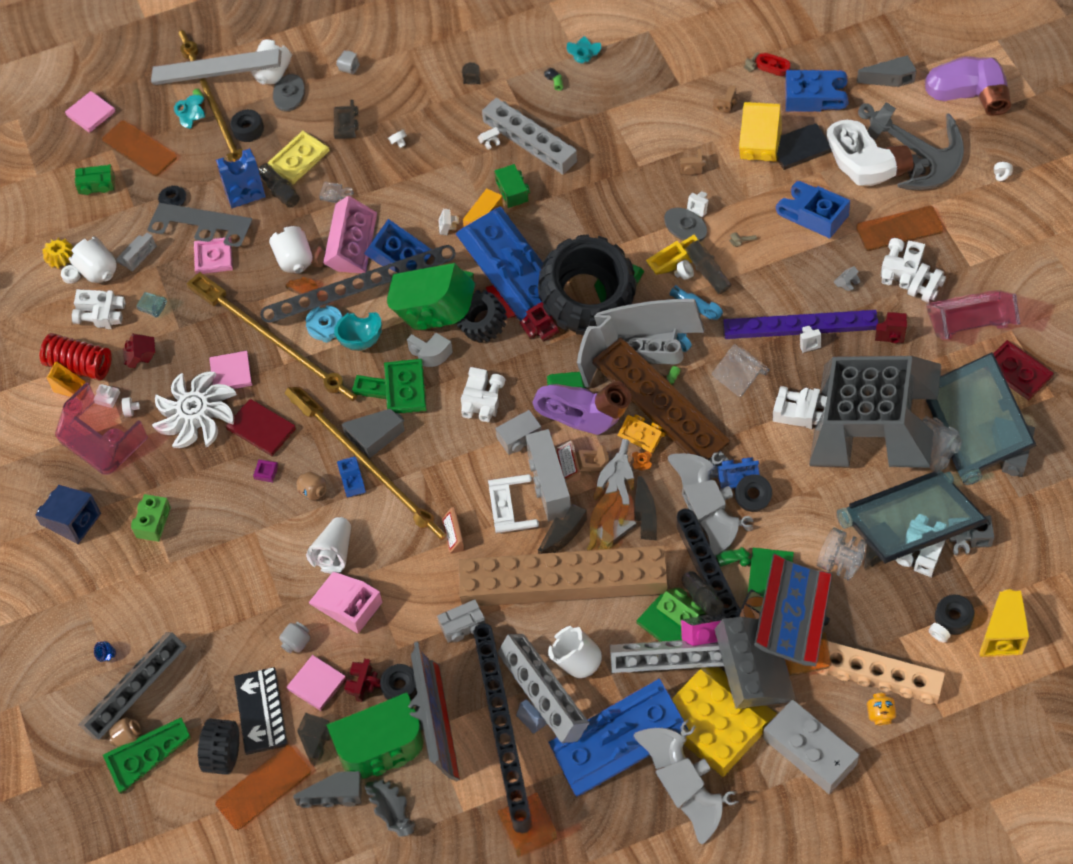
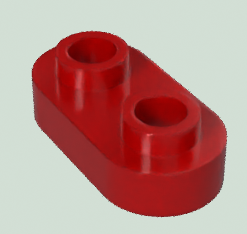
M761 53L756 58V66L762 71L777 76H785L786 70H790V62L785 58L769 53Z

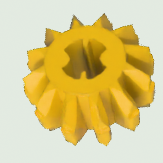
M58 237L56 241L51 239V243H45V248L42 249L44 261L51 268L55 266L58 269L61 266L65 267L67 263H70L69 257H72L74 254L72 252V244L66 238L61 240Z

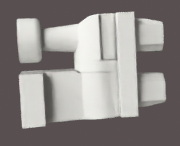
M893 238L888 245L891 251L889 255L884 257L880 275L882 277V284L891 285L893 280L900 281L899 287L909 289L922 260L925 244L908 241L904 258H900L898 253L903 250L904 242L901 239ZM915 247L918 248L920 252L909 249Z
M76 290L74 300L76 309L72 311L73 324L89 321L93 322L98 328L105 327L106 329H112V324H122V312L115 311V309L125 308L124 297L115 296L113 291Z
M470 367L468 381L461 397L462 417L470 419L475 412L479 413L481 421L489 422L492 416L496 417L499 407L498 391L499 388L504 386L506 380L502 375L492 374L489 380L491 388L489 391H485L488 383L487 370Z
M780 386L773 410V422L806 426V428L812 429L813 424H818L823 413L816 410L817 408L825 409L827 396L820 395V389L814 388V390L804 388L801 392H790L788 387ZM786 399L795 401L796 403L787 402Z
M918 516L915 522L912 521L905 543L908 545L922 539V535L932 531L934 534L947 529V526L936 523L934 529L928 528L929 520L923 516ZM945 540L921 549L914 571L932 577ZM913 553L896 559L897 563L905 567H911L914 561Z

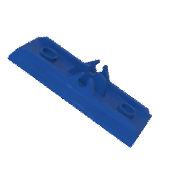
M502 207L492 210L456 232V236L520 321L526 317V311L542 302L539 298L538 282L543 262Z
M659 678L587 720L589 724L578 742L561 743L556 737L548 743L576 797L650 756V753L634 738L636 732L651 728H664L680 734L684 720Z

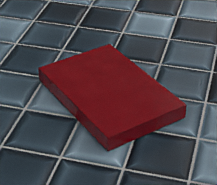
M1008 340L993 353L1008 386L1028 401L1054 375L1052 371ZM989 367L984 368L986 371L991 373Z
M249 399L234 416V424L228 423L226 425L227 430L271 457L296 430L294 424L252 399Z

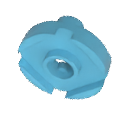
M326 305V308H320L319 306L312 309L306 317V328L309 335L314 339L330 342L336 337L334 335V327L338 320L342 318V314L337 308ZM322 321H323V322L328 321V324H327V325H322L321 322H322Z

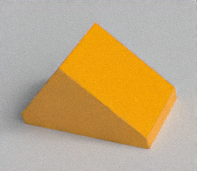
M58 362L54 363L46 377L53 392L75 399L80 398L87 385V382Z

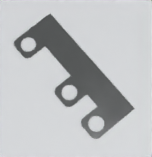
M159 203L147 230L151 233L163 234L170 221L198 225L199 227L194 238L195 240L205 242L213 239L216 229L228 230L224 244L239 247L242 245L253 218ZM155 222H162L164 227L156 231L153 230L152 225ZM202 230H209L211 235L208 238L203 239L199 236ZM236 234L240 236V241L237 243H230L228 240L231 235Z

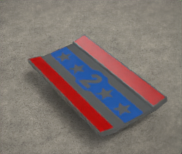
M773 553L754 646L762 651L803 665L816 666L832 573L816 571L789 562L785 558Z
M414 642L415 649L411 654L418 694L409 704L410 709L415 707L416 713L411 712L410 715L419 720L420 728L424 730L429 761L435 764L449 779L459 781L460 775L440 667L438 663L430 660L421 651L418 642Z

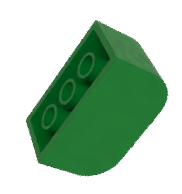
M455 263L393 274L387 304L390 309L415 330H426L427 328L451 325L459 322L469 311L476 283Z
M408 693L327 724L345 772L360 771L362 779L381 776L391 768L404 766L406 762L413 760L420 754L424 740L419 720L410 715L411 712H416L414 708H409L411 700Z

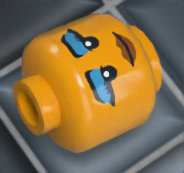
M886 693L873 694L872 699L867 701L870 721L875 722V725L892 724V720L896 718L895 701L892 697H886Z

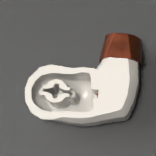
M841 120L833 123L827 129L829 145L838 167L859 186H874L892 177H900L913 169V156L907 145L892 146L886 149L879 148L869 136L865 126L859 121Z

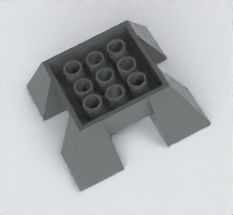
M914 356L832 357L824 365L820 395L827 396L826 406L814 430L809 465L849 467L853 437H885L889 467L930 468L934 431L911 412L912 399H938L942 365Z

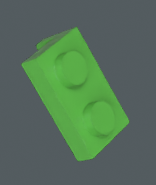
M676 587L667 590L657 605V609L680 626L681 619L704 616L708 613V610L704 608L700 601L693 600L687 596L685 590Z

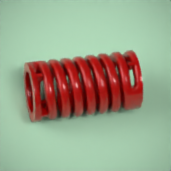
M50 333L41 344L39 358L43 366L52 368L54 363L58 362L74 374L101 381L109 372L112 354L109 348H102L99 345L95 346L92 343L88 344L87 342ZM103 355H105L103 365H102V367L100 368V366H101V364H102V361H103Z

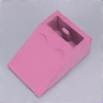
M336 572L329 576L309 601L310 605L359 634L383 603L378 590L363 581Z

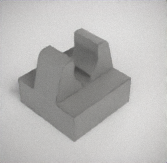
M855 266L846 269L834 283L837 287L841 286L846 291H851L854 289L851 281L854 285L860 283L857 275L859 271Z

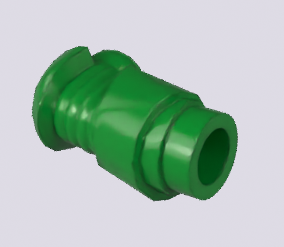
M743 547L736 550L722 551L716 555L720 567L739 561L741 566L751 563L749 559L751 555Z

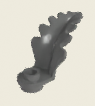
M384 780L367 782L364 786L365 790H368L366 793L373 796L369 800L377 805L374 808V812L386 822L388 830L397 832L399 837L414 833L415 822L405 818L407 799L405 796H397L399 788L394 787L390 789L391 782L384 784Z

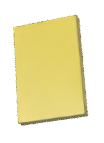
M302 131L267 163V168L294 185L329 152V147L305 131Z

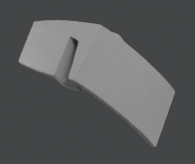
M695 299L649 301L597 313L594 316L597 326H588L582 338L577 365L585 387H589L597 369L592 364L593 359L620 337L650 364L680 363L683 361L684 354L680 342L676 340L677 334L704 333V327Z

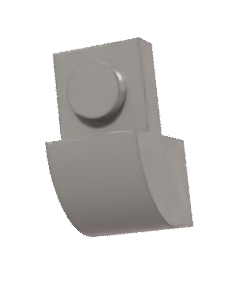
M437 333L427 343L412 334L407 339L409 351L413 355L418 356V359H422L423 366L425 367L438 366L453 353L451 341Z

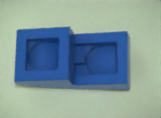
M354 456L337 461L346 497L365 493L366 490L357 458Z

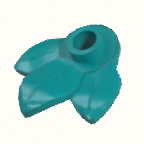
M583 36L577 43L568 42L566 49L569 54L574 56L576 62L586 63L591 57L599 54L601 43L591 44L587 37Z
M190 95L186 100H180L175 104L174 113L179 117L183 127L191 129L193 120H199L206 116L203 109L199 106L204 100L202 96Z

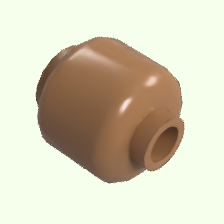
M307 472L299 476L296 485L300 495L312 501L324 496L326 493V481L323 477L314 472Z
M123 718L113 724L109 730L110 735L108 738L113 746L120 747L134 742L136 738L140 737L142 730L135 719Z

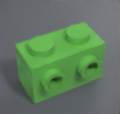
M144 494L142 501L138 503L137 516L131 523V529L136 538L160 541L171 509L167 498Z

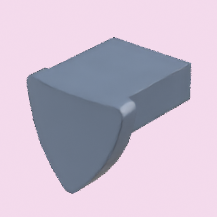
M527 699L520 703L516 716L533 734L547 724L541 713Z

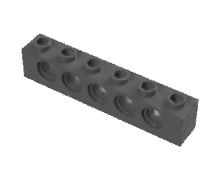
M166 632L78 725L91 738L99 740L187 646L173 632Z

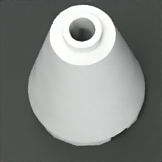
M343 517L334 518L308 548L306 557L313 567L317 565L321 567L322 572L330 574L333 572L339 573L345 567L351 532V524L347 519Z

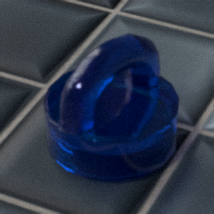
M99 641L94 646V656L99 662L109 661L117 655L115 648L108 641Z

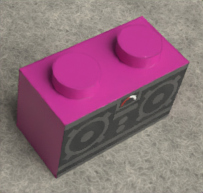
M720 613L681 619L682 640L692 646L718 642L715 628L722 619L728 618Z

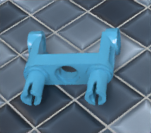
M677 285L670 291V296L675 299H695L699 313L708 319L718 320L723 315L722 309L716 303L711 302L709 304L694 293L685 292ZM685 333L677 334L676 340L680 342L682 351L687 352L692 347L691 341L686 337Z

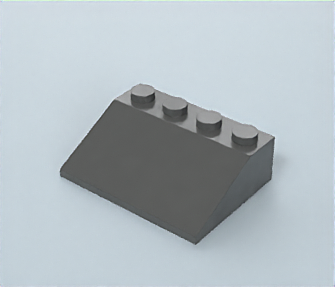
M747 617L722 619L715 628L736 709L788 703L792 699L796 701L785 658L762 651L754 646L759 619Z

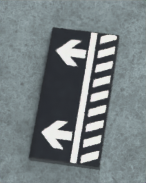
M272 667L235 675L234 681L245 754L249 755L288 746L276 668Z

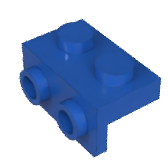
M753 457L741 459L742 463L734 464V460L723 461L722 466H717L720 489L727 486L731 489L736 488L739 481L745 476L752 474L760 475L759 460L754 461Z

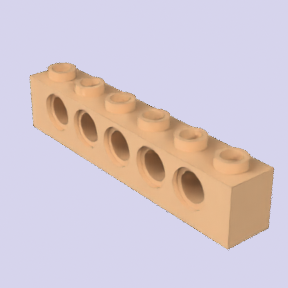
M822 639L817 664L812 666V670L818 674H829L836 676L842 681L850 680L857 682L861 686L876 687L883 692L898 693L904 698H916L926 704H937L945 673ZM831 660H838L840 664H834ZM857 665L861 667V669L855 670L851 666ZM873 671H879L882 675L877 676L873 674ZM894 677H900L903 681H896ZM920 682L924 687H918L914 683Z

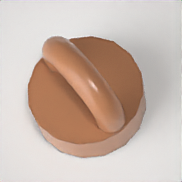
M318 246L315 250L311 251L313 257L311 265L314 267L325 265L323 263L325 251Z

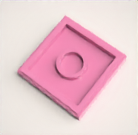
M90 91L66 110L65 113L66 116L90 133L115 113V109Z
M225 238L212 239L209 242L194 241L196 274L199 272L206 274L233 270L232 246L224 244Z
M247 351L209 358L211 372L216 373L212 381L213 385L224 384L232 389L252 386Z
M312 655L289 683L287 689L321 711L346 680V677Z

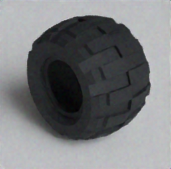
M589 234L579 235L576 239L572 240L569 238L561 242L544 260L539 274V298L543 302V309L549 317L552 316V319L557 322V326L566 331L569 329L575 331L578 335H584L588 326H597L594 318L597 313L632 304L636 293L635 271L631 261L625 257V252L617 244L612 245L608 242L607 238L599 235L598 238L589 237ZM576 275H591L599 279L604 285L606 300L599 304H582L571 299L564 292V286L569 279Z

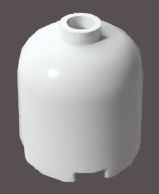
M262 40L256 52L279 48L282 51L281 66L251 71L260 84L271 85L277 83L282 78L291 61V52L283 45L282 47L275 45L273 40Z
M286 227L284 232L278 235L276 232L271 236L269 243L283 271L287 273H301L311 264L312 252L305 232L300 227Z
M93 236L89 241L83 239L72 249L74 254L72 257H69V261L88 281L98 284L108 281L113 277L117 266L116 260L97 237Z
M568 626L555 635L557 640L554 642L553 647L549 646V656L551 660L567 673L576 678H586L598 669L602 660L601 650L580 627L573 628Z

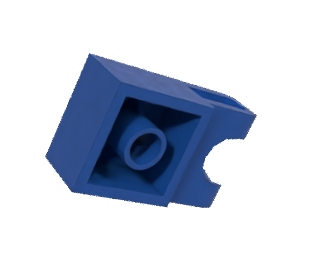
M786 70V112H821L822 109L846 108L849 103L847 93L836 89L846 86L848 82L847 73L840 70Z
M251 148L243 150L242 157L235 162H228L225 157L216 159L225 194L231 208L266 197Z
M796 181L791 187L793 200L782 198L776 204L777 214L829 239L847 219L850 210L849 199L817 186L815 188L801 181Z

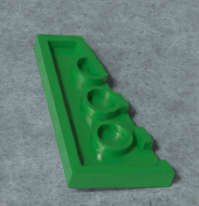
M182 717L136 738L134 742L124 744L103 754L120 794L191 738Z

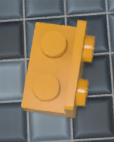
M637 414L634 417L627 415L617 436L654 453L661 437L666 435L661 431L662 428L653 422L651 426L644 423L646 419Z

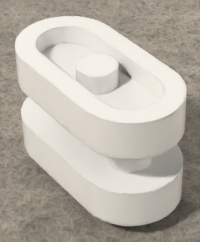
M922 263L910 284L907 294L916 297L917 293L923 294L921 300L930 303L931 300L934 301L938 294L937 288L943 286L946 276H944V271L936 269L934 273L929 272L930 266ZM925 279L930 280L926 287L922 286Z

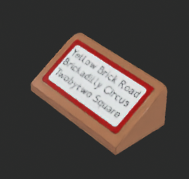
M573 441L555 448L565 482L581 481V473Z
M451 507L442 518V524L446 534L449 553L453 554L464 551L465 548L456 509Z

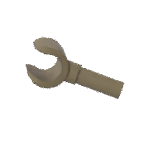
M759 52L751 59L747 58L745 60L746 65L744 68L747 71L752 72L756 68L755 60L760 54Z
M735 232L730 235L732 239L729 241L734 247H739L743 242L756 240L757 237L756 235L740 237Z

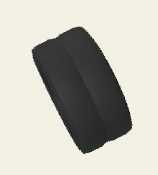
M251 109L237 112L230 122L233 135L242 142L255 141L264 131L261 116L258 112ZM245 124H252L250 127L243 128Z
M752 474L745 476L736 487V501L746 511H760L771 501L772 487L768 480L760 475ZM750 488H757L759 490V497L756 499L750 498L748 490Z
M952 594L945 596L937 605L935 621L943 626L951 635L962 634L972 625L975 615L974 607L967 598L961 595ZM952 610L958 611L961 617L953 619L949 616V612Z
M395 664L387 668L382 674L380 685L383 695L387 700L408 693L412 701L418 694L414 671L410 666ZM397 680H404L406 682V685L401 689L394 687Z

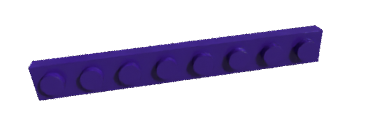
M876 310L723 319L725 339L800 335L803 333L802 327L810 326L812 330L819 329L820 333L876 330L878 324Z

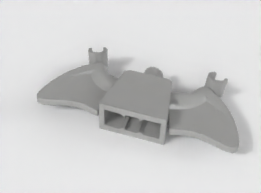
M685 453L671 454L668 456V461L681 477L683 485L682 496L688 509L694 512L700 526L705 531L711 550L716 557V555L725 551L733 543L737 535L738 526H743L746 531H752L754 529L753 526L745 524L754 521L750 516H745L742 520H739L738 517H731L725 512L726 503L724 500L733 497L732 490L729 486L719 489L716 481L710 479V474L714 471L715 466H722V462L725 461L724 458L719 462L715 461L719 453L712 455L711 462L698 455Z
M685 720L682 724L680 734L664 728H651L636 732L634 738L650 753L656 769L661 768L656 771V774L677 808L683 804L680 809L690 818L698 842L704 844L714 833L720 822L722 803L726 802L729 805L737 804L739 801L732 802L729 797L731 794L738 792L730 791L725 796H721V794H711L703 787L705 784L700 776L711 770L705 759L693 765L689 758H685L683 752V745L687 740L685 737L693 733L696 725H694L692 730H687L685 724L688 720Z

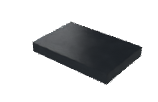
M814 123L780 136L777 160L783 170L831 153L832 150L818 124Z

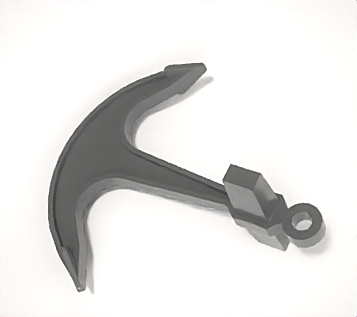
M886 102L880 111H874V108L867 103L860 106L858 115L862 119L870 120L871 125L867 132L871 138L876 140L881 132H889L921 158L927 159L929 162V175L897 184L898 188L906 190L936 188L946 183L956 173L963 159L964 146L956 121L950 113L946 114L949 146L945 149H938L893 124L891 117L896 108Z

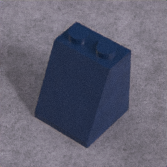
M58 485L49 494L46 502L38 508L35 516L40 525L79 544L99 518L101 512L92 494Z

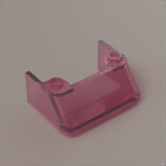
M993 290L926 304L935 334L941 340L953 338L952 335L958 331L993 325L1000 329L1008 327L1010 323L1015 325L1021 324L1016 293Z
M86 382L64 403L55 436L62 445L98 472L108 475L114 472L148 436L142 422L139 420L125 433L114 428L108 430L103 436L80 420L79 417L94 403L93 399L95 397L90 384Z

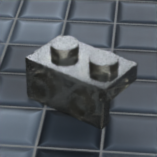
M354 99L350 100V106L334 107L335 139L356 138V130H359L358 119L356 120V117L359 116V108L355 106Z

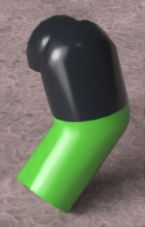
M548 68L544 72L545 78H552L554 80V89L557 91L562 90V75L554 68Z

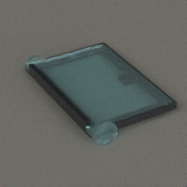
M993 352L940 376L938 399H926L954 465L965 485L978 482L982 478L981 471L1037 446Z
M933 471L852 502L847 508L843 507L837 510V518L840 525L844 529L853 526L885 564L987 524V518L953 484L954 478L952 473H943L942 471L938 473Z

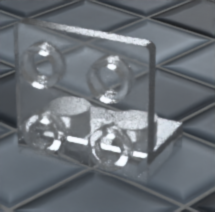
M734 343L712 372V376L737 396L742 397L758 374L761 373L766 376L770 369L743 347Z

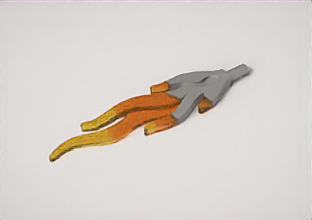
M622 439L619 453L604 467L599 475L597 488L593 495L594 500L601 496L607 482H609V486L592 511L590 517V543L587 551L592 550L596 546L597 530L601 524L603 528L602 540L597 550L611 549L614 541L613 529L616 515L620 508H622L619 525L623 526L629 512L630 502L625 487V480L628 482L630 490H633L635 485L634 475L628 462L627 452L630 441L627 439Z

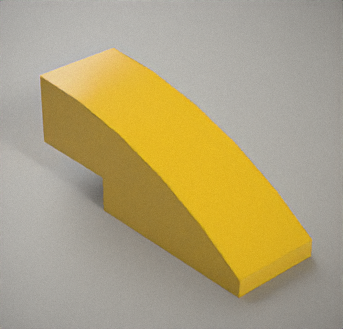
M692 235L681 243L678 241L672 243L648 258L646 262L653 272L659 275L676 270L677 264L683 260L692 263L705 256L706 252L697 237Z

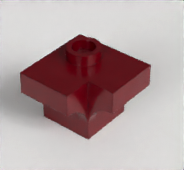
M543 302L526 311V317L520 321V325L529 339L539 335L544 342L559 333L552 316L549 317L543 309Z
M887 312L886 320L876 326L875 341L891 342L894 344L904 343L907 329V313Z
M132 333L129 340H126L123 348L124 365H127L129 368H135L139 362L149 363L155 354L154 337Z

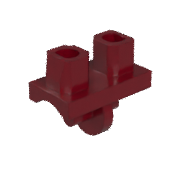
M365 658L363 663L352 662L350 674L358 676V680H347L344 687L345 693L355 696L356 701L363 702L366 691L372 693L374 688L381 686V680L377 678L378 673L372 671L373 667L370 665V659Z

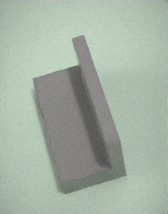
M146 233L143 237L141 235L137 236L116 258L117 263L134 271L156 247L153 236L149 233Z

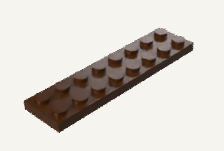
M621 337L593 359L592 364L612 383L620 381L625 384L630 391L631 401L655 424L659 425L662 431L686 454L698 455L710 460L714 453L722 451L730 444V440Z

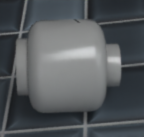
M299 622L295 624L289 623L279 636L280 641L283 643L281 647L290 654L292 651L296 653L301 652L310 640V635L308 634L310 631Z

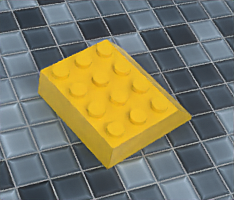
M718 666L701 668L672 698L684 721L688 720L686 723L687 728L692 730L693 726L696 725L693 733L685 737L687 740L684 745L700 759H705L707 764L722 777L763 735L764 728L778 715L767 705L736 709L727 675Z

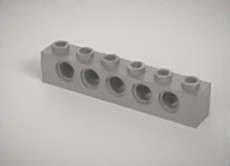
M495 98L482 110L484 123L492 128L497 127L499 133L562 175L577 162V150L572 145L566 144L558 136L548 132L546 128L540 127L532 119H528L520 111L510 107L505 101Z
M508 634L497 654L561 743L578 742L589 722L524 634Z
M683 640L610 645L612 673L724 666L718 642L692 646Z

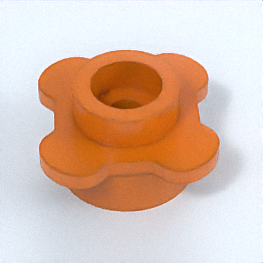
M649 451L644 453L634 452L632 454L634 459L632 467L640 471L650 469L652 467L650 462L651 453Z

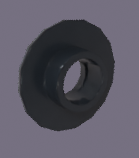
M173 185L164 188L158 196L159 203L181 206L186 200L185 190L182 187ZM170 195H176L173 198H168Z

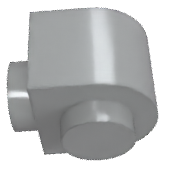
M344 50L337 59L338 69L342 72L354 74L360 65L357 54L352 51Z

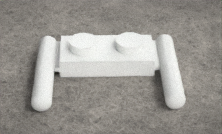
M531 475L488 480L496 533L539 526L537 519L514 522L509 485L531 482Z

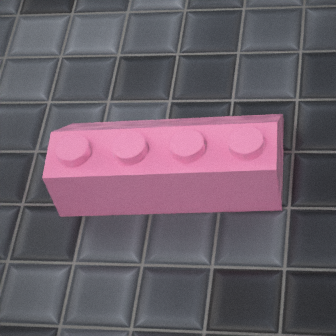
M350 196L336 203L323 263L338 272L365 273L369 257L364 252L372 242L377 212Z

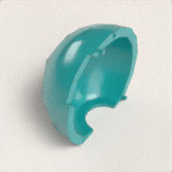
M369 312L367 318H359L355 313H347L338 320L334 327V335L339 343L347 349L353 351L366 350L376 344L382 333V320L377 312Z

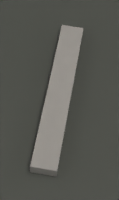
M278 48L156 66L152 70L151 82L153 85L276 68L281 66L282 51Z

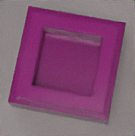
M259 459L253 474L254 479L273 483L278 463Z

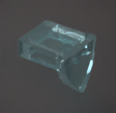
M145 292L136 307L137 310L157 318L165 308L167 299Z

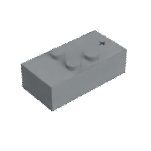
M549 429L527 434L528 462L530 470L534 474V488L537 498L542 500L547 520L552 521L571 516L570 495Z
M793 699L764 728L763 739L828 794L840 784L858 763L859 754Z

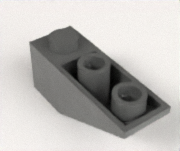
M907 55L858 69L857 83L900 87L914 83L917 70Z
M360 771L337 772L294 794L296 805L302 808H310L312 805L333 807L334 805L343 804V806L352 807L356 804H361L362 777Z

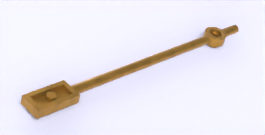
M180 30L178 34L183 43L180 47L182 56L190 59V61H197L196 56L199 52L197 44L189 41L185 31ZM200 78L199 82L231 152L226 154L228 162H235L242 157L243 148L237 150L206 78Z
M201 272L186 283L190 290L214 307L217 303H220L324 380L323 383L326 391L330 393L340 392L352 402L356 400L357 395L343 386L344 383L341 375L324 372L225 299L226 291Z
M287 387L284 394L290 399V402L297 405L305 416L315 417L414 514L413 519L418 527L429 528L440 540L445 539L446 534L433 522L434 516L427 510L420 509L340 432L322 414L324 409L301 387Z

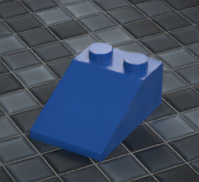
M388 219L364 254L379 265L385 266L432 249ZM428 254V255H425V257H424V262H425V263L427 262V260L429 259V257H430L431 255H429V254ZM412 260L406 263L409 271H413L417 267L416 263ZM393 266L389 268L390 270L399 273L397 267Z

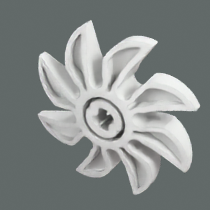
M205 372L196 376L191 381L192 390L188 393L183 373L178 375L171 386V392L175 399L178 400L177 402L167 400L159 395L155 396V404L158 410L167 419L154 423L152 426L157 432L164 435L179 433L172 445L173 448L187 447L195 442L198 438L197 429L199 427H202L206 447L211 445L218 435V427L211 419L213 417L232 425L234 424V414L231 409L220 401L237 394L231 387L224 384L210 386L216 376L215 372Z

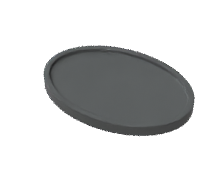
M288 74L276 83L273 90V101L279 110L291 111L302 102L305 94L303 80L298 75Z
M671 208L665 213V225L670 233L678 239L684 241L692 235H695L700 242L705 239L707 235L706 224L694 212L684 208Z

